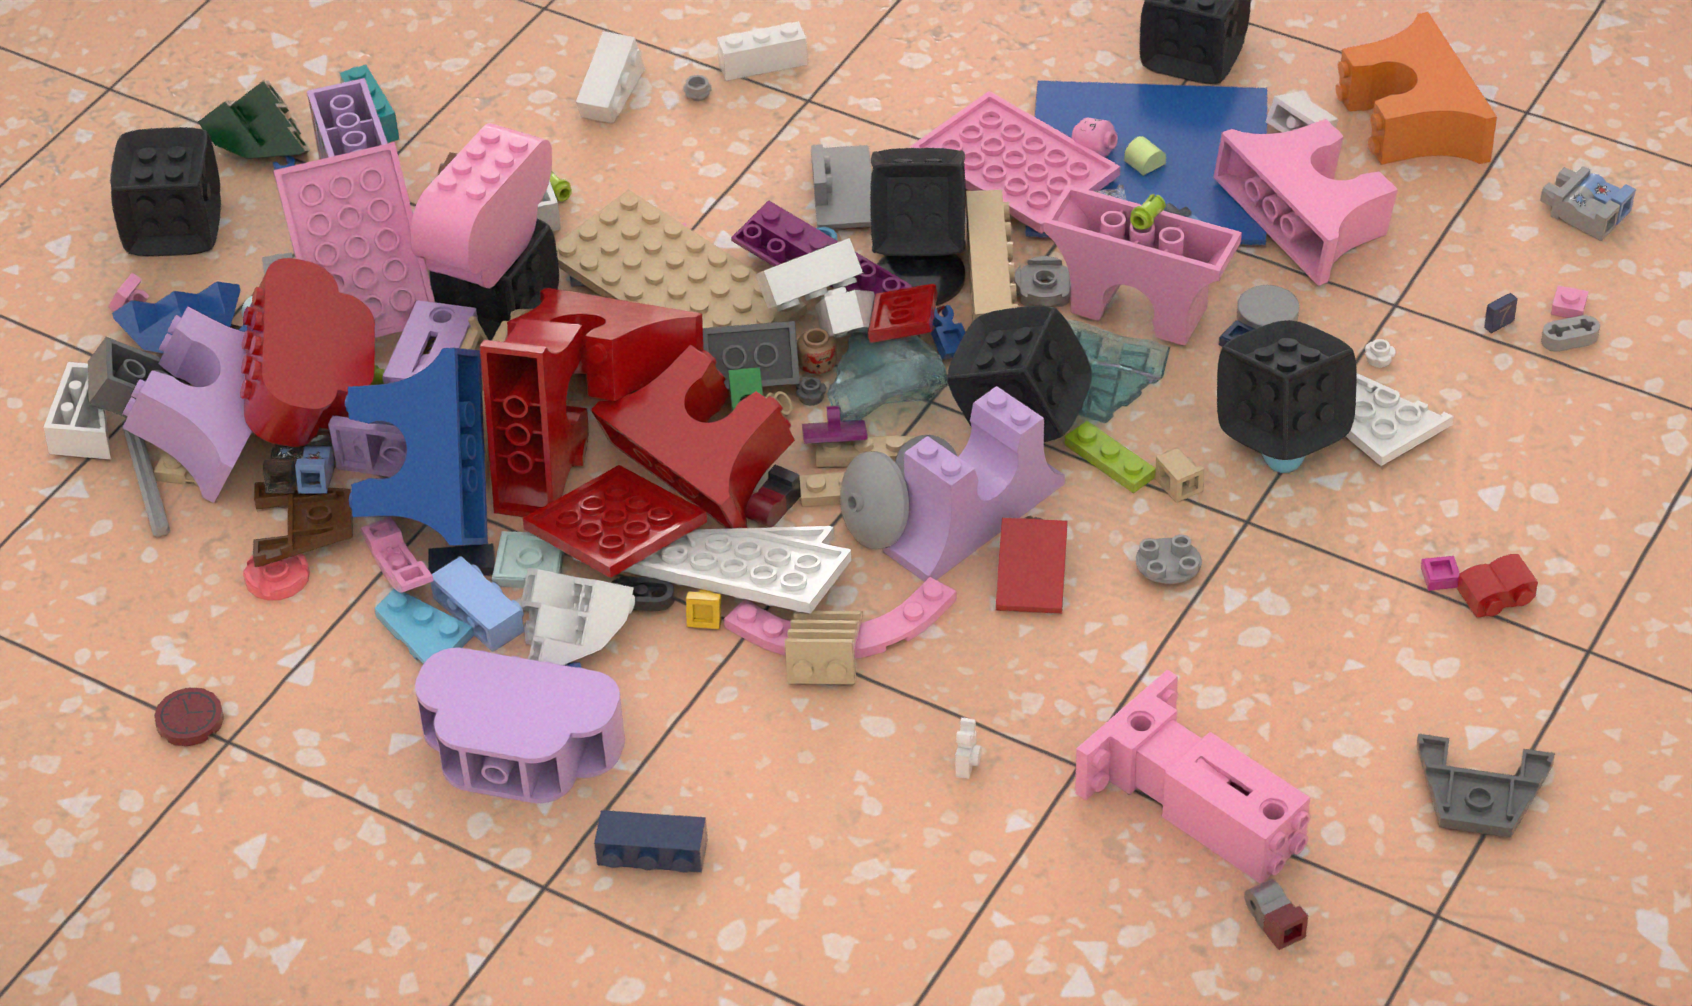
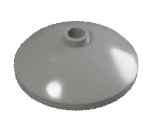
M878 451L864 452L856 456L847 467L840 487V507L844 522L853 537L861 545L869 549H884L896 543L905 529L909 513V496L904 476L898 465L889 456Z

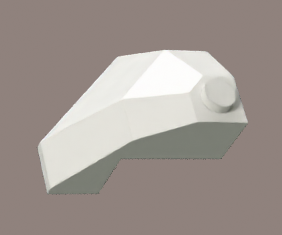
M528 568L521 600L522 610L529 611V621L526 620L524 623L525 643L531 645L530 654L527 659L565 665L602 650L627 621L628 614H631L633 611L635 597L632 593L634 588L600 580Z

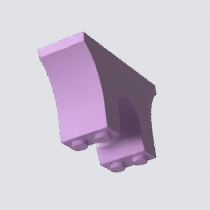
M187 307L182 317L178 315L174 317L167 331L172 335L167 333L159 347V350L164 353L158 364L173 376L152 370L146 382L142 379L138 381L131 395L132 397L122 413L128 416L123 429L156 445L179 461L195 479L202 497L214 503L252 432L244 417V399L240 398L241 386L245 379V374L241 373L242 361L246 355V350L242 349V340L245 332L225 326ZM174 377H178V378H181V379H183V380H186L187 382H189L190 384H192L194 387L185 385V384L179 382V381H178L177 379H175Z
M997 386L973 403L970 418L971 435L966 447L958 457L928 436L904 452V479L909 496L907 524L898 541L892 546L884 548L883 552L924 582L929 577L937 580L1001 532L1002 517L1020 518L1065 484V475L1049 465L1045 458L1044 418Z

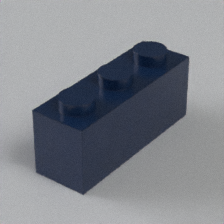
M601 810L594 842L597 865L611 868L628 867L642 868L644 870L657 869L681 873H702L708 841L706 817Z

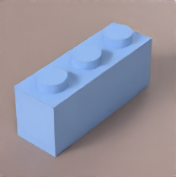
M460 556L432 574L434 581L430 583L433 598L454 618L472 626L474 636L492 652L524 632L522 620L524 612L519 603L507 598L501 588L495 582L491 583L475 564L470 565Z

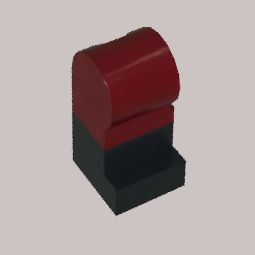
M775 464L768 472L767 481L749 499L745 509L746 518L769 528L776 525L801 497L800 475Z

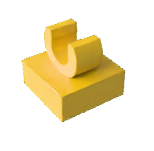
M700 589L699 592H688L686 597L687 627L720 629L721 594Z

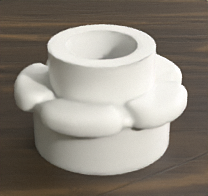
M1383 339L1374 340L1365 346L1367 362L1378 368L1388 366L1396 353L1395 348Z

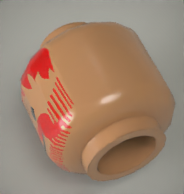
M813 328L803 333L797 341L799 367L803 371L815 375L824 374L832 370L837 362L835 337H829L827 331L820 328Z

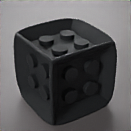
M1145 0L1141 12L1139 53L1142 65L1157 73L1206 84L1222 82L1229 74L1243 47L1249 25L1251 0Z
M190 127L139 129L121 134L114 150L110 184L113 214L124 250L129 254L137 256L190 255L211 250L215 245L218 235L221 197L216 156L207 131Z
M894 148L878 152L874 151L872 153L870 218L873 253L890 256H943L965 251L964 151L947 148Z
M537 218L535 229L527 248L491 288H485L472 282L429 270L430 285L435 303L476 308L478 322L487 339L492 341L501 323L511 319V312L517 309H534L541 304V290L545 288L558 289L559 264L555 237L551 227Z
M1037 305L996 310L977 317L968 327L952 358L947 380L952 396L970 426L973 403L997 386L1044 418V442H1049L1063 437L1074 424L1091 386L1092 369L1081 343L1065 317L1054 307Z
M1292 320L1272 322L1233 338L1222 347L1218 360L1217 414L1221 429L1235 441L1263 455L1279 460L1301 458L1338 442L1351 431L1355 417L1357 366L1353 349L1344 341L1308 324Z

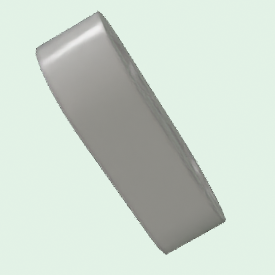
M1587 315L1549 322L1543 328L1542 345L1546 349L1555 352L1592 345L1598 340L1600 323L1596 318Z

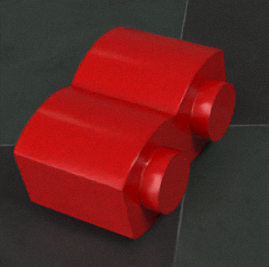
M1509 554L1492 561L1490 564H1479L1459 574L1457 590L1476 617L1495 616L1505 607L1524 606L1530 603L1536 597L1538 581L1519 554Z

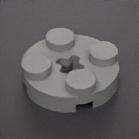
M1050 256L1034 257L1028 260V265L1022 268L1020 265L1015 271L1014 283H1016V293L1020 296V301L1023 305H1055L1060 307L1069 302V297L1071 296L1070 274L1068 268L1062 265V260ZM1045 279V280H1048V282H1047V283H1043L1042 280Z

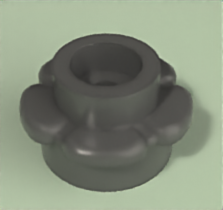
M807 377L801 380L800 384L796 385V394L799 400L809 406L821 403L827 391L826 385L815 377Z

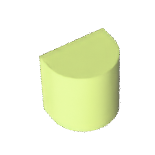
M1140 136L1131 141L1127 146L1124 161L1144 176L1166 164V154L1145 137Z

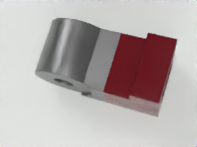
M1270 879L1245 891L1244 897L1249 911L1278 950L1306 938L1308 914L1301 906L1295 907L1275 880ZM1292 928L1293 931L1289 935L1284 936V932Z

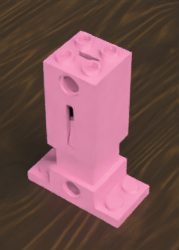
M1166 670L1076 749L1075 794L1087 800L1096 791H1102L1109 781L1129 795L1138 788L1163 805L1162 817L1262 884L1269 876L1277 875L1282 870L1286 860L1293 854L1297 855L1305 848L1308 842L1306 835L1307 825L1310 820V797L1213 733L1209 732L1203 738H1200L1177 723L1178 676Z

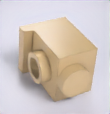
M1179 448L1166 451L1156 457L1155 480L1176 503L1203 492L1205 469L1202 465L1196 467L1194 461L1190 457H1186Z

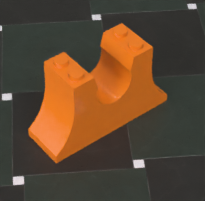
M1429 12L1417 14L1415 20L1406 29L1391 37L1342 49L1341 61L1338 62L1340 76L1339 84L1336 85L1337 98L1344 103L1348 111H1368L1374 108V114L1370 116L1372 133L1371 137L1368 138V147L1371 154H1375L1381 165L1426 156L1458 157L1478 164L1491 162L1497 116Z

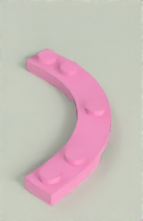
M929 577L901 605L878 618L861 623L854 647L855 659L885 652L886 646L903 639L909 641L925 631L957 600L956 590ZM746 599L724 618V627L766 650L785 655V638H788V629H791V621L775 616Z

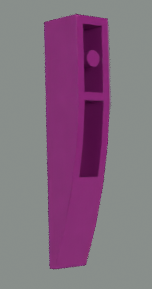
M769 200L731 237L732 242L774 267L838 243L837 240ZM857 252L855 253L863 273L855 276L857 282L844 286L847 292L853 290L873 291L874 295L881 292L913 287Z

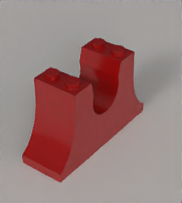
M545 288L540 291L541 304L507 322L508 336L521 318L582 325L583 355L573 374L587 373L589 397L616 401L648 385L660 376L690 345L700 352L704 350L702 313L553 288Z
M521 318L504 342L484 340L480 345L494 514L525 517L563 495L565 483L575 460V455L584 439H587L589 436L587 408L566 406L569 381L583 355L582 325Z
M691 345L660 376L645 387L616 401H599L591 409L608 441L692 504L705 510L707 515L726 529L748 528L745 509L755 487L769 467L795 441L789 429L791 424L781 413L783 407L771 396L765 398L757 391L740 401L727 417L716 422L707 423L715 413L720 411L729 396V392L724 384L726 380L724 375L715 367L717 364L715 358L706 350L700 352Z

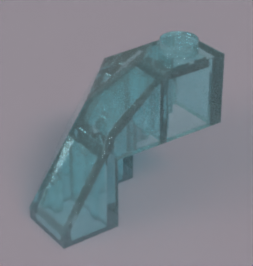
M1067 320L1081 343L1092 369L1091 386L1078 414L1079 416L1100 423H1107L1114 417L1113 413L1121 406L1127 407L1142 395L1141 390L1150 383L1155 384L1163 378L1170 347L1148 339L1123 337L1081 321Z
M868 331L854 332L848 340L849 347L840 360L836 370L837 377L834 383L830 385L827 396L831 406H839L840 422L861 420L882 404L929 400L948 386V374L941 356L919 336L914 335L870 343Z

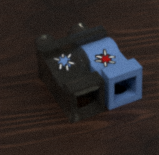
M318 435L310 443L299 447L275 444L272 448L270 459H265L262 465L265 493H295L296 487H298V493H327L333 470L336 466L331 436ZM284 481L289 482L288 484L283 485L276 484L278 482ZM316 481H317V482H321L320 484H315V485H310V484H308V483H310V482H316Z

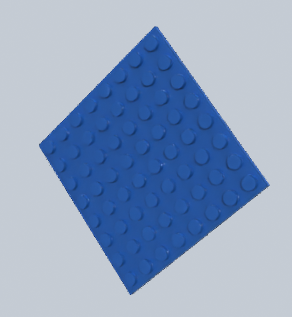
M1038 80L1035 118L1072 138L1074 127L1085 118L1107 120L1113 125L1118 140L1115 148L1105 158L1120 166V176L1097 193L1141 205L1151 194H1155V197L1160 195L1166 204L1163 211L1184 217L1194 215L1200 221L1242 232L1240 244L1266 245L1265 230L1231 197L1213 176L1222 132L1233 129L1245 133L1267 134V88ZM1140 136L1145 137L1166 154V164L1144 176L1124 161L1127 146L1131 141ZM1026 225L1025 236L1049 237L1045 232L1039 233Z

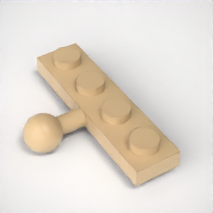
M867 436L868 440L816 443V467H848L856 456L871 451L882 452L896 462V457L901 447L907 441L917 436Z

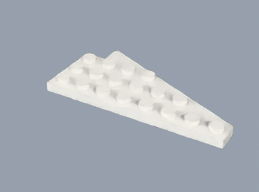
M834 527L694 529L692 532L622 572L656 578L681 586L685 585L734 596L738 599L764 603L768 606H778L796 612L811 614L851 562V550L829 545L834 538Z

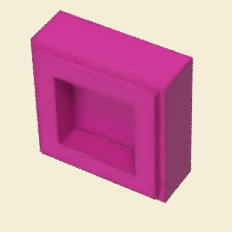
M1454 556L1421 559V570L1428 591L1458 587L1460 572Z

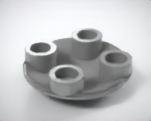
M1176 535L1173 538L1144 539L1140 542L1136 555V566L1145 577L1166 584L1181 583L1193 578L1199 572L1202 564L1200 553L1191 545V539L1186 535Z

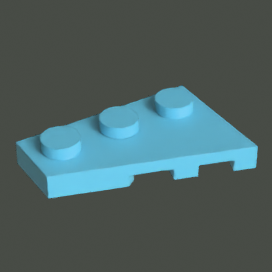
M395 589L374 608L378 620L397 640H401L409 648V653L416 660L419 659L423 664L429 657L439 651L449 648H463L474 636L472 626L405 592L399 593Z

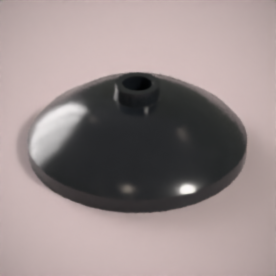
M956 254L943 256L884 255L877 264L913 287L936 284L938 293L936 306L954 298L961 291L965 283V267L962 260Z

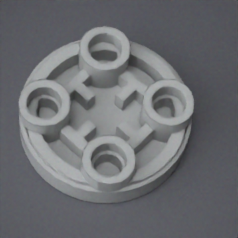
M1259 285L1246 290L1238 299L1237 321L1254 329L1277 321H1298L1299 302L1295 295L1285 288L1275 285Z

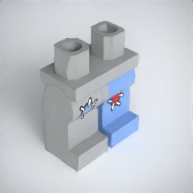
M1584 166L1577 172L1564 167L1558 173L1555 185L1548 183L1543 187L1540 201L1552 206L1551 217L1557 220L1561 218L1569 225L1602 241L1631 212L1636 189L1627 184L1622 188L1616 187L1606 182L1600 175L1590 174L1591 170Z

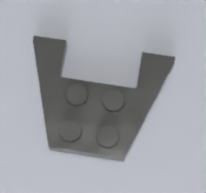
M1418 733L1416 747L1439 827L1511 838L1553 767L1555 753L1523 749L1520 776L1452 767L1446 765L1449 738Z

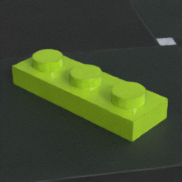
M1085 421L1065 435V446L1132 493H1135L1155 478V467L1089 421Z

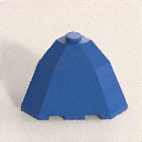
M217 281L198 294L173 291L155 304L131 300L114 311L112 315L113 319L143 350L164 353L159 350V347L167 333L172 335L167 331L176 315L182 317L187 307L230 327L241 289L238 284Z

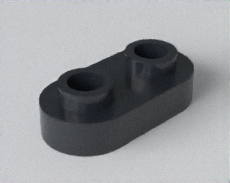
M627 576L616 578L611 582L634 588L632 593L635 597L633 610L663 611L671 607L675 600L674 587L671 582L650 577Z

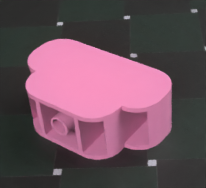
M486 124L421 194L411 222V249L413 254L417 257L426 258V265L430 271L472 282L485 288L493 287L524 252L532 238L537 220L538 205L545 195L551 176L552 146L550 141L496 124Z

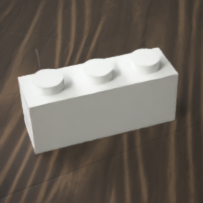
M799 21L717 37L719 65L726 81L808 65L806 36Z

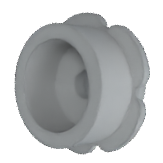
M693 75L686 80L683 90L688 98L694 101H701L709 96L712 87L705 76Z

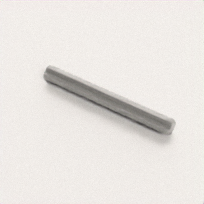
M123 429L152 533L156 537L167 535L170 528L145 441Z

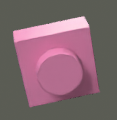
M1558 286L1551 315L1567 318L1583 316L1588 291Z

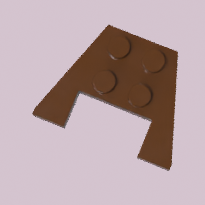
M255 482L254 501L256 510L288 506V535L253 539L255 567H261L352 538L353 517L349 506L351 489L329 487L327 493H298V490H294L293 484H281L279 489L267 488V482Z

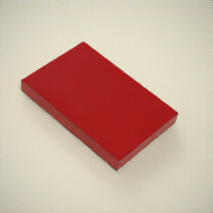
M936 284L877 293L868 329L870 343L931 333L938 295Z
M1002 517L996 594L997 611L1062 614L1068 521Z

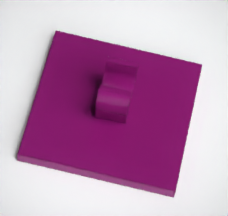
M826 406L827 422L802 424L804 444L868 440L865 420L840 421L839 406Z

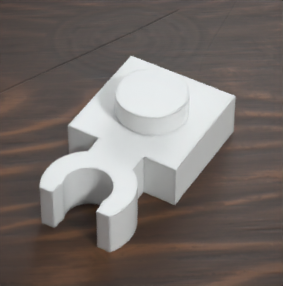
M961 718L960 731H957L956 743L958 744L955 754L956 777L969 779L973 766H979L982 746L977 745L976 721L974 719Z

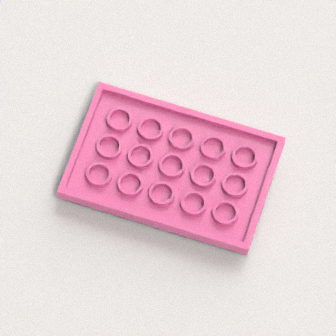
M990 91L910 146V148H947L964 151L965 189L969 191L1002 190L1003 202H1009L1010 215L1039 233L1044 232L1043 222L1067 184L1098 192L1120 176L1119 165L1093 150L1077 144L1074 139Z
M395 142L273 171L295 258L313 262L325 268L336 280L339 292L352 295L361 300L373 314L375 338L403 331L417 300L435 303L425 260L415 256L411 249L413 213Z

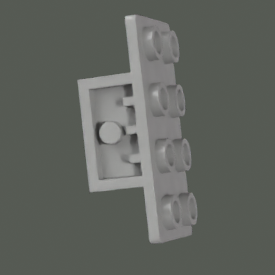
M823 144L811 145L817 228L870 227V185L872 173L869 146L823 148Z

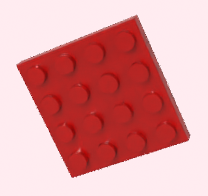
M617 465L525 516L522 520L524 530L607 577L612 578L707 523V513L705 510L621 465Z

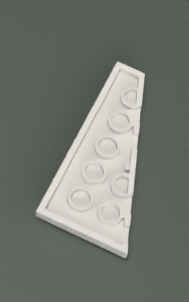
M1357 373L1355 417L1352 429L1345 437L1376 463L1383 466L1452 426L1454 416L1446 412L1439 415L1428 410V404L1419 400L1416 403H1412L1401 398L1398 391Z

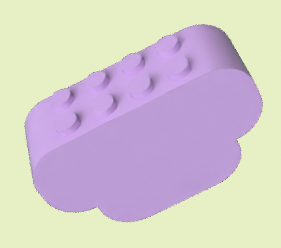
M449 648L429 657L423 664L415 682L424 738L430 747L439 751L445 779L452 786L464 791L530 803L552 802L568 793L577 777L590 778L609 771L619 760L625 744L618 685L611 677L598 671L529 660L517 656L489 653L482 650Z

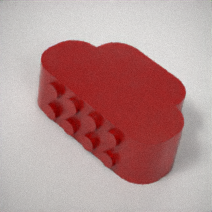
M282 258L271 263L260 286L256 287L253 292L250 307H246L243 315V325H247V330L242 340V349L246 350V355L241 365V373L245 374V379L241 386L240 398L244 399L245 421L254 434L270 443L299 447L310 443L315 438L319 428L329 429L328 424L332 416L349 418V413L345 407L348 387L371 385L375 369V321L372 312L361 300L352 295L339 292L334 277L320 265L295 258Z

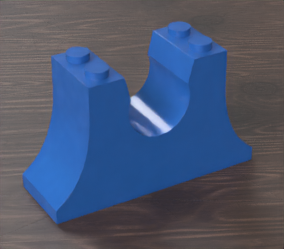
M455 347L442 348L432 363L409 378L389 384L348 387L345 407L349 413L350 420L368 424L395 425L403 434L407 445L405 462L394 476L390 478H369L351 484L352 492L349 495V506L352 510V517L400 516L428 525L441 534L450 546L488 544L480 350Z

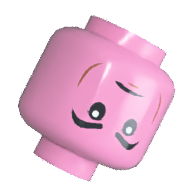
M1085 118L1074 127L1072 132V139L1077 144L1087 147L1103 157H1106L1115 148L1118 140L1113 125L1107 120Z

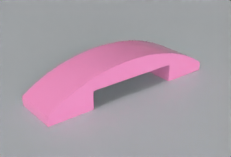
M391 517L361 527L364 539L375 561L396 591L403 593L434 581L432 574L422 561L418 562L403 541L401 530Z

